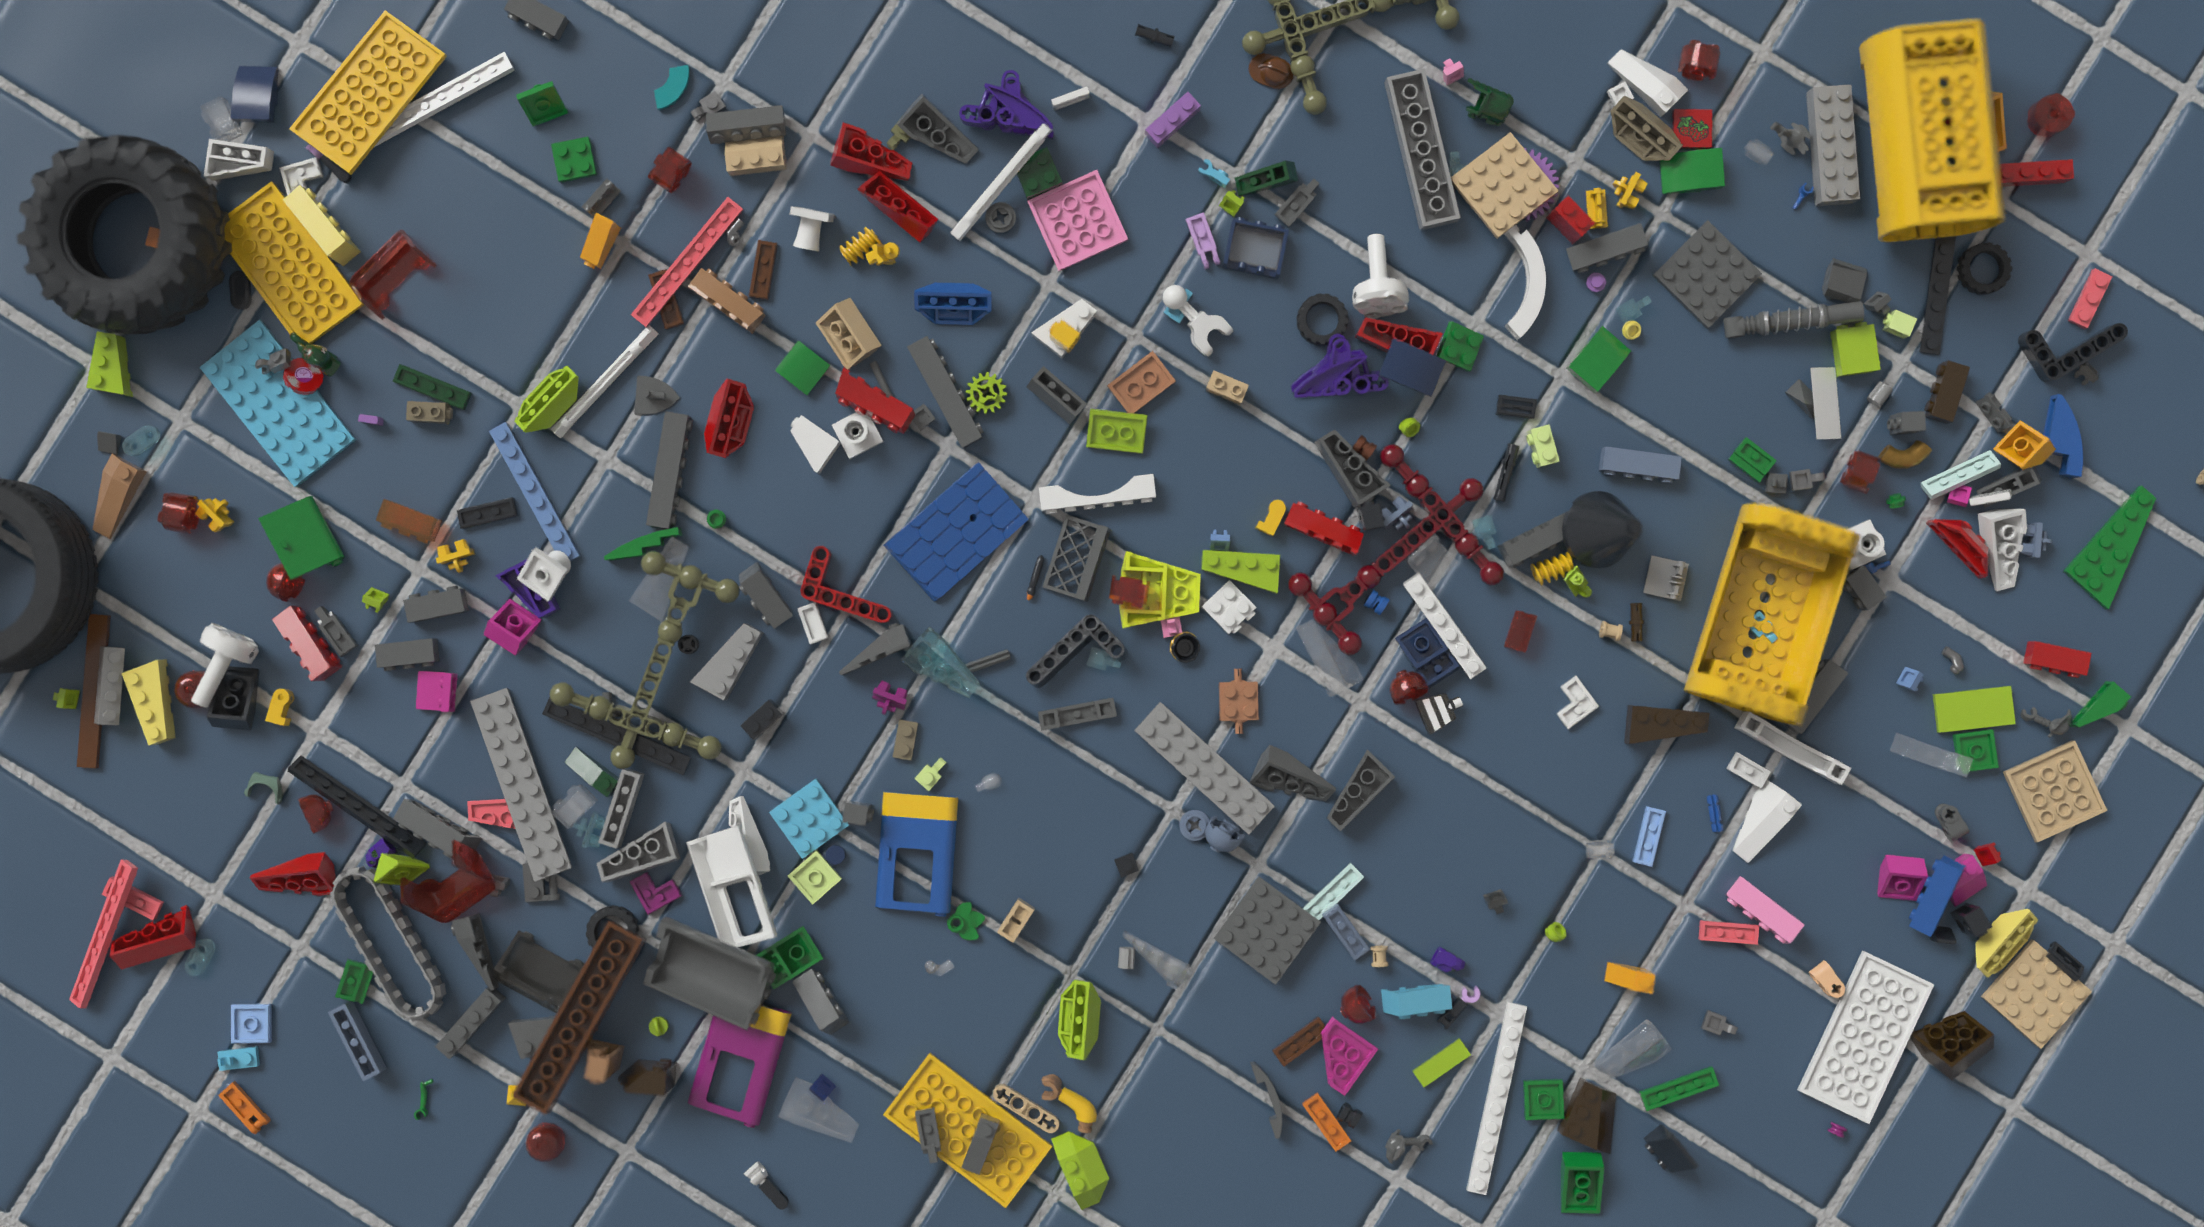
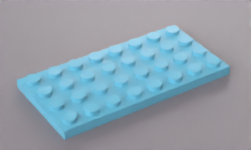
M258 320L199 368L292 485L298 487L356 441V438L318 391L308 395L297 394L285 385L283 380L284 370L275 374L270 371L268 374L263 375L262 367L255 368L257 360H269V355L284 349L263 321Z

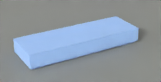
M1646 806L1632 862L1650 867L1653 866L1666 811Z

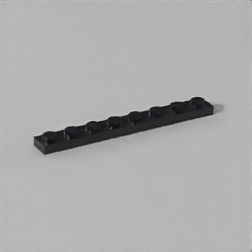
M1956 236L1935 238L1920 345L1921 353L1940 355Z
M550 697L542 713L547 717L616 747L621 745L627 730L609 721H605V719L595 720L590 717L588 712L584 714V710L570 704L564 707L557 706L551 701ZM637 734L632 747L635 755L681 775L685 774L692 758Z
M300 755L288 767L287 772L414 859L426 846L427 842L415 837L411 831L399 827V823L303 756Z

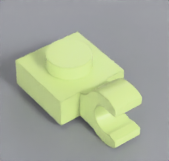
M940 757L933 767L927 764L915 777V780L930 791L942 777L938 772L946 764V761Z

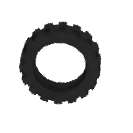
M1991 242L1979 243L1964 251L1962 257L1958 260L1959 265L1956 268L1959 273L1957 275L1958 280H1961V285L1964 288H1968L1967 291L1971 293L1975 292L1977 295L1991 294L2003 288L2011 278L2010 272H2012L2013 268L2010 263L2012 261L2010 257L2008 258L2007 251L2002 250L2000 245H1993ZM1987 253L1997 261L1999 272L1994 282L1981 284L1973 278L1970 271V263L1977 254Z
M1319 293L1310 296L1299 308L1296 318L1297 328L1307 342L1317 346H1326L1329 344V339L1332 335H1343L1346 331L1348 312L1345 309L1344 303L1340 302L1337 297H1333L1331 294ZM1326 304L1336 311L1338 324L1332 333L1318 335L1309 329L1307 314L1313 306Z
M616 905L598 910L590 917L586 926L587 942L592 948H594L599 939L597 934L598 924L607 916H617L624 920L628 930L637 935L639 932L638 921L636 917L634 918L633 913L627 911L622 906L618 907Z

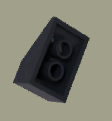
M228 667L209 705L207 719L212 727L251 730L256 710L259 669Z
M1662 1124L1643 1138L1647 1143L1644 1146L1651 1155L1654 1153L1659 1158L1657 1162L1663 1170L1667 1168L1673 1173L1693 1170L1699 1167L1675 1135Z

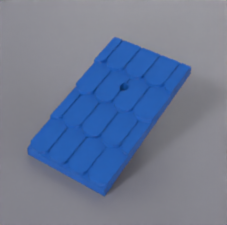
M978 462L883 546L933 601H937L1029 519Z

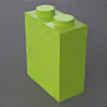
M1867 322L1856 323L1855 327L1848 328V325L1836 326V330L1830 332L1837 377L1881 370L1874 324L1867 325Z

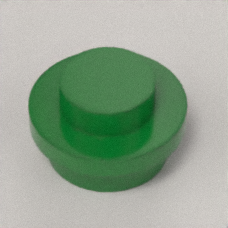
M1900 493L1889 495V498L1886 499V504H1889V508L1902 507L1905 505L1906 497L1901 496Z
M712 510L707 515V523L714 529L722 528L726 523V515L721 510Z

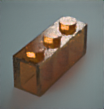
M387 499L383 500L376 521L381 522V527L392 530V527L399 529L398 533L408 537L410 534L417 536L416 540L426 544L428 541L435 542L443 520Z

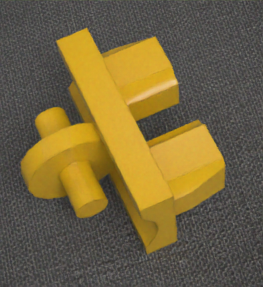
M1635 172L1627 185L1628 178L1624 176L1621 181L1615 180L1613 182V186L1616 188L1615 195L1619 196L1621 191H1623L1616 205L1617 207L1622 208L1625 206L1630 209L1636 207L1639 199L1631 195L1633 189L1642 194L1648 184L1639 178L1641 176L1640 173Z
M892 242L885 245L874 244L872 245L873 251L865 255L870 265H893L896 263L895 258L898 257L900 249L897 244Z
M208 498L204 501L202 499L198 501L199 508L195 514L202 520H206L210 516L213 520L208 526L213 532H219L224 527L231 526L234 523L227 515L230 511L226 508L229 504L226 499L219 501L217 498L213 500Z
M466 539L454 542L457 552L451 553L449 545L437 547L439 556L436 558L437 564H446L453 561V563L448 564L449 570L456 569L458 573L463 572V566L468 564L467 559H460L475 554L474 549L469 547Z

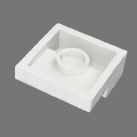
M1230 580L1202 606L1227 634L1230 632L1235 634L1242 627L1240 623L1244 619L1248 621L1256 614L1253 611L1256 609L1254 604Z

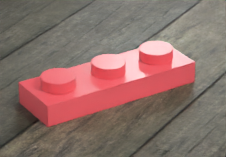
M2096 268L2092 269L2068 319L2069 322L2083 329L2089 327L2112 276Z
M113 876L109 878L102 892V895L105 897L108 896L114 880ZM132 886L125 907L151 920H155L164 902Z
M1700 920L1699 940L1758 945L1759 925Z

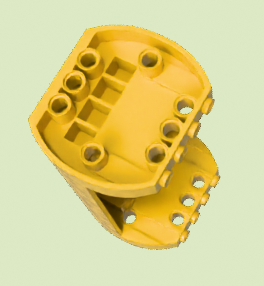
M1977 19L1902 26L1881 32L1865 40L1859 46L1861 69L1865 71L1879 207V217L1876 219L1878 240L1887 243L1962 236L1990 229L2005 221L1985 23ZM1940 78L1947 80V88H1942L1939 85ZM1942 98L1949 100L1950 106L1948 108L1941 105ZM1946 117L1951 120V127L1944 126L1943 118ZM1946 137L1953 139V147H1948L1945 144ZM1948 157L1955 159L1956 165L1954 167L1947 164Z
M1762 504L1742 505L1683 691L1740 711L1751 712L1762 718L1802 726L1808 708L1806 705L1851 559L1856 555L1861 536L1854 531L1779 507ZM1768 574H1772L1775 578L1772 585L1767 584L1765 580ZM1762 592H1766L1769 595V600L1766 603L1760 600ZM1760 610L1765 619L1757 621L1754 618V613ZM1754 626L1758 632L1770 633L1772 631L1778 639L1771 643L1764 634L1751 639L1748 632L1750 627ZM1745 647H1749L1752 650V654L1748 658L1744 657L1742 653Z

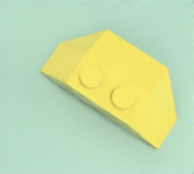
M2029 909L2001 914L1993 921L1992 928L1987 930L1988 933L1980 937L1975 943L1977 968L1985 977L1989 978L1992 974L2002 970L2028 941L2034 925L2038 922L2036 916Z

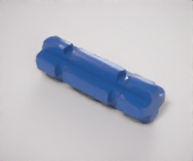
M1716 794L1708 795L1707 803L1710 805L1708 809L1710 821L1713 823L1711 824L1712 831L1721 832L1723 831V824L1720 822L1722 818L1720 805L1717 804L1719 799Z

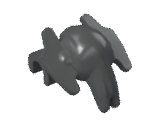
M1775 121L1770 126L1772 131L1775 130L1782 141L1781 146L1787 152L1795 155L1794 148H1798L1802 154H1806V151H1809L1805 143V137L1808 139L1812 137L1804 125L1792 123L1791 125L1795 129H1787Z
M2032 707L2030 710L2032 715H2028L2025 709H2022L2020 713L2021 718L2025 721L2033 720L2036 723L2038 722V724L2049 727L2051 732L2048 735L2049 738L2053 734L2062 735L2068 732L2072 720L2070 709H2068L2064 717L2054 719L2053 721L2040 717L2035 707Z
M1397 1129L1391 1134L1385 1146L1387 1148L1386 1157L1389 1163L1392 1164L1393 1160L1396 1161L1404 1153L1405 1146L1415 1145L1423 1151L1422 1145L1424 1142H1429L1430 1145L1433 1143L1428 1135H1421L1418 1138H1404L1402 1135H1399L1400 1129Z

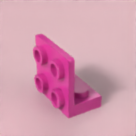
M419 671L416 709L455 712L458 673Z

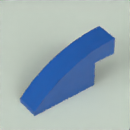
M2060 394L2050 397L2043 435L2050 439L2056 449L2051 455L2062 457L2059 476L2078 478L2082 476L2083 446L2079 427L2065 398Z

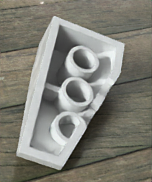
M1622 49L1607 63L1660 118L1688 91L1675 76Z
M1994 509L1979 513L1980 536L1986 541L1985 545L1989 548L1988 566L1995 591L2014 587L2019 568L2018 557L2019 553L2023 550V545H2021L2023 534H2026L2027 531L2026 510Z
M1766 780L1763 787L1758 788L1753 794L1752 803L1749 811L1746 813V819L1732 851L1749 863L1793 817L1802 804L1787 792Z
M744 796L735 798L729 802V826L741 825L757 875L769 872L770 861L768 859V852Z

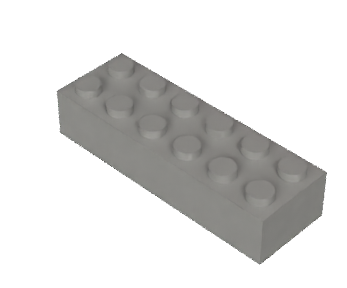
M1852 86L1813 87L1806 92L1809 133L1812 137L1810 139L1815 206L1853 204L1860 200Z

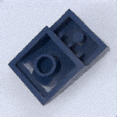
M239 66L233 87L231 119L235 122L274 123L275 106L278 104V67Z
M1392 339L1378 376L1432 397L1446 361L1397 339Z
M1427 618L1395 638L1427 690L1460 669L1449 648Z

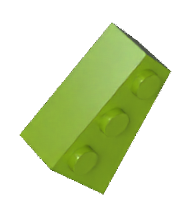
M97 331L86 388L133 397L129 381L131 377L130 373H128L125 337Z

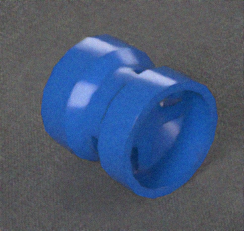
M1373 589L1363 606L1372 608L1376 614L1381 615L1390 599L1380 596Z

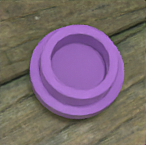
M1592 273L1588 276L1586 285L1590 291L1599 292L1604 289L1606 280L1602 274Z

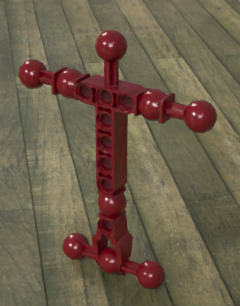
M1390 444L1382 449L1380 454L1382 463L1388 468H1395L1405 479L1402 484H1405L1407 493L1415 497L1417 501L1420 500L1421 506L1429 515L1382 553L1375 562L1361 567L1357 576L1354 577V581L1348 582L1341 588H1332L1321 598L1312 590V580L1305 573H1295L1288 582L1290 592L1298 597L1303 596L1310 604L1309 610L1313 611L1315 622L1326 626V631L1332 630L1337 636L1338 648L1343 654L1355 655L1362 647V639L1356 632L1347 631L1339 621L1354 609L1353 603L1363 594V591L1376 587L1380 583L1381 577L1384 576L1383 573L1391 571L1440 528L1449 538L1453 539L1452 542H1455V548L1459 554L1466 556V560L1472 558L1480 568V578L1485 584L1493 586L1503 580L1504 570L1502 566L1497 562L1488 561L1480 551L1483 546H1479L1477 536L1468 532L1467 529L1465 530L1463 523L1454 514L1467 501L1476 502L1482 497L1484 490L1479 480L1475 478L1464 480L1460 484V493L1446 504L1436 492L1431 491L1433 488L1429 486L1427 477L1419 474L1418 470L1413 472L1404 462L1405 455L1400 446ZM1427 495H1431L1434 498L1433 505H1428L1425 502ZM1439 510H1444L1447 513L1445 520L1439 519ZM1425 522H1429L1432 525V530L1429 533L1423 529ZM1452 524L1459 527L1457 535L1452 534L1450 531ZM1411 534L1415 535L1418 539L1415 545L1410 544L1408 541ZM1395 547L1402 548L1403 555L1401 557L1394 555ZM1381 559H1385L1388 562L1386 570L1379 567ZM1351 584H1357L1359 587V592L1356 595L1350 592ZM1335 593L1347 605V608L1338 616L1335 606L1325 602Z

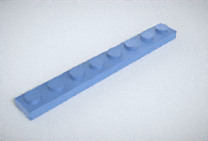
M504 422L490 430L489 433L554 551L557 550L565 553L570 562L580 557L581 555L508 423Z

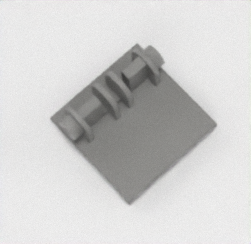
M1651 556L1643 593L1681 601L1689 564L1683 561Z

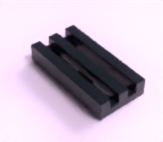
M1498 395L1496 414L1534 419L1537 399ZM1502 400L1532 403V407L1502 403ZM1501 407L1531 411V414L1501 410Z
M2056 941L2051 943V948L2048 949L2049 953L2046 954V957L2072 980H2079L2084 965Z

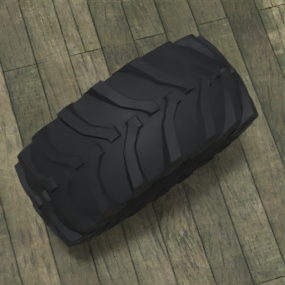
M133 136L90 137L80 140L78 147L57 151L52 156L53 166L34 174L31 183L35 191L32 197L21 202L19 212L26 217L25 230L16 235L17 242L20 245L26 246L29 263L23 267L27 274L36 275L43 289L40 294L47 301L52 299L57 305L61 306L62 311L70 318L77 319V321L91 328L106 330L110 333L148 334L156 332V330L178 326L185 322L186 315L203 309L208 304L207 292L223 282L225 273L220 268L224 257L232 252V243L225 240L224 233L225 225L230 221L227 212L220 211L216 187L213 184H208L201 177V172L197 166L191 161L188 162L184 156L176 153L175 150L162 146L157 142ZM132 193H144L153 204L159 219L160 235L157 248L148 263L138 272L125 278L111 279L103 272L94 254L93 233L96 222L104 209L114 200Z

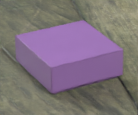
M359 415L358 422L383 426L384 419L381 417Z

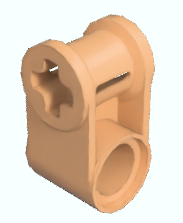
M1825 960L1808 972L1826 995L1839 998L1845 993L1844 984ZM1832 985H1836V986H1835V990H1836L1835 992L1832 991V990H1833Z

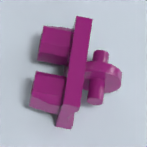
M881 681L878 687L874 688L872 699L878 700L876 706L883 708L881 714L886 715L887 711L894 713L896 708L905 710L907 690L898 688L896 694L893 695L888 693L891 685Z

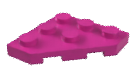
M1332 1017L1321 1032L1327 1081L1332 1088L1345 1096L1378 1048Z

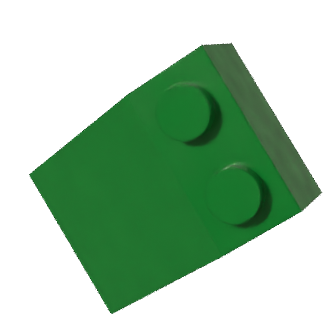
M1562 1152L1561 1213L1600 1214L1604 1164L1601 1153Z

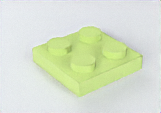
M818 850L788 875L790 880L812 905L842 879Z

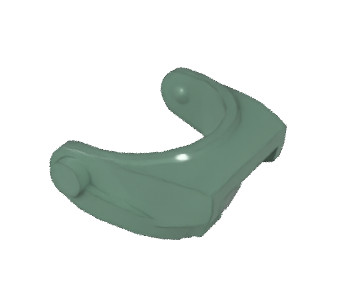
M259 772L253 773L244 791L245 796H250L254 784L261 783L273 790L275 804H280L283 799V790L279 778L259 774Z

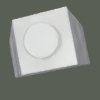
M801 415L800 418L796 417L790 431L813 470L820 474L841 442Z

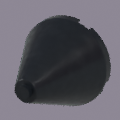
M1604 491L1588 492L1577 497L1572 502L1573 505L1569 512L1565 513L1562 524L1563 541L1567 551L1572 557L1580 561L1581 565L1590 568H1606L1620 561L1642 533L1640 521L1617 496Z

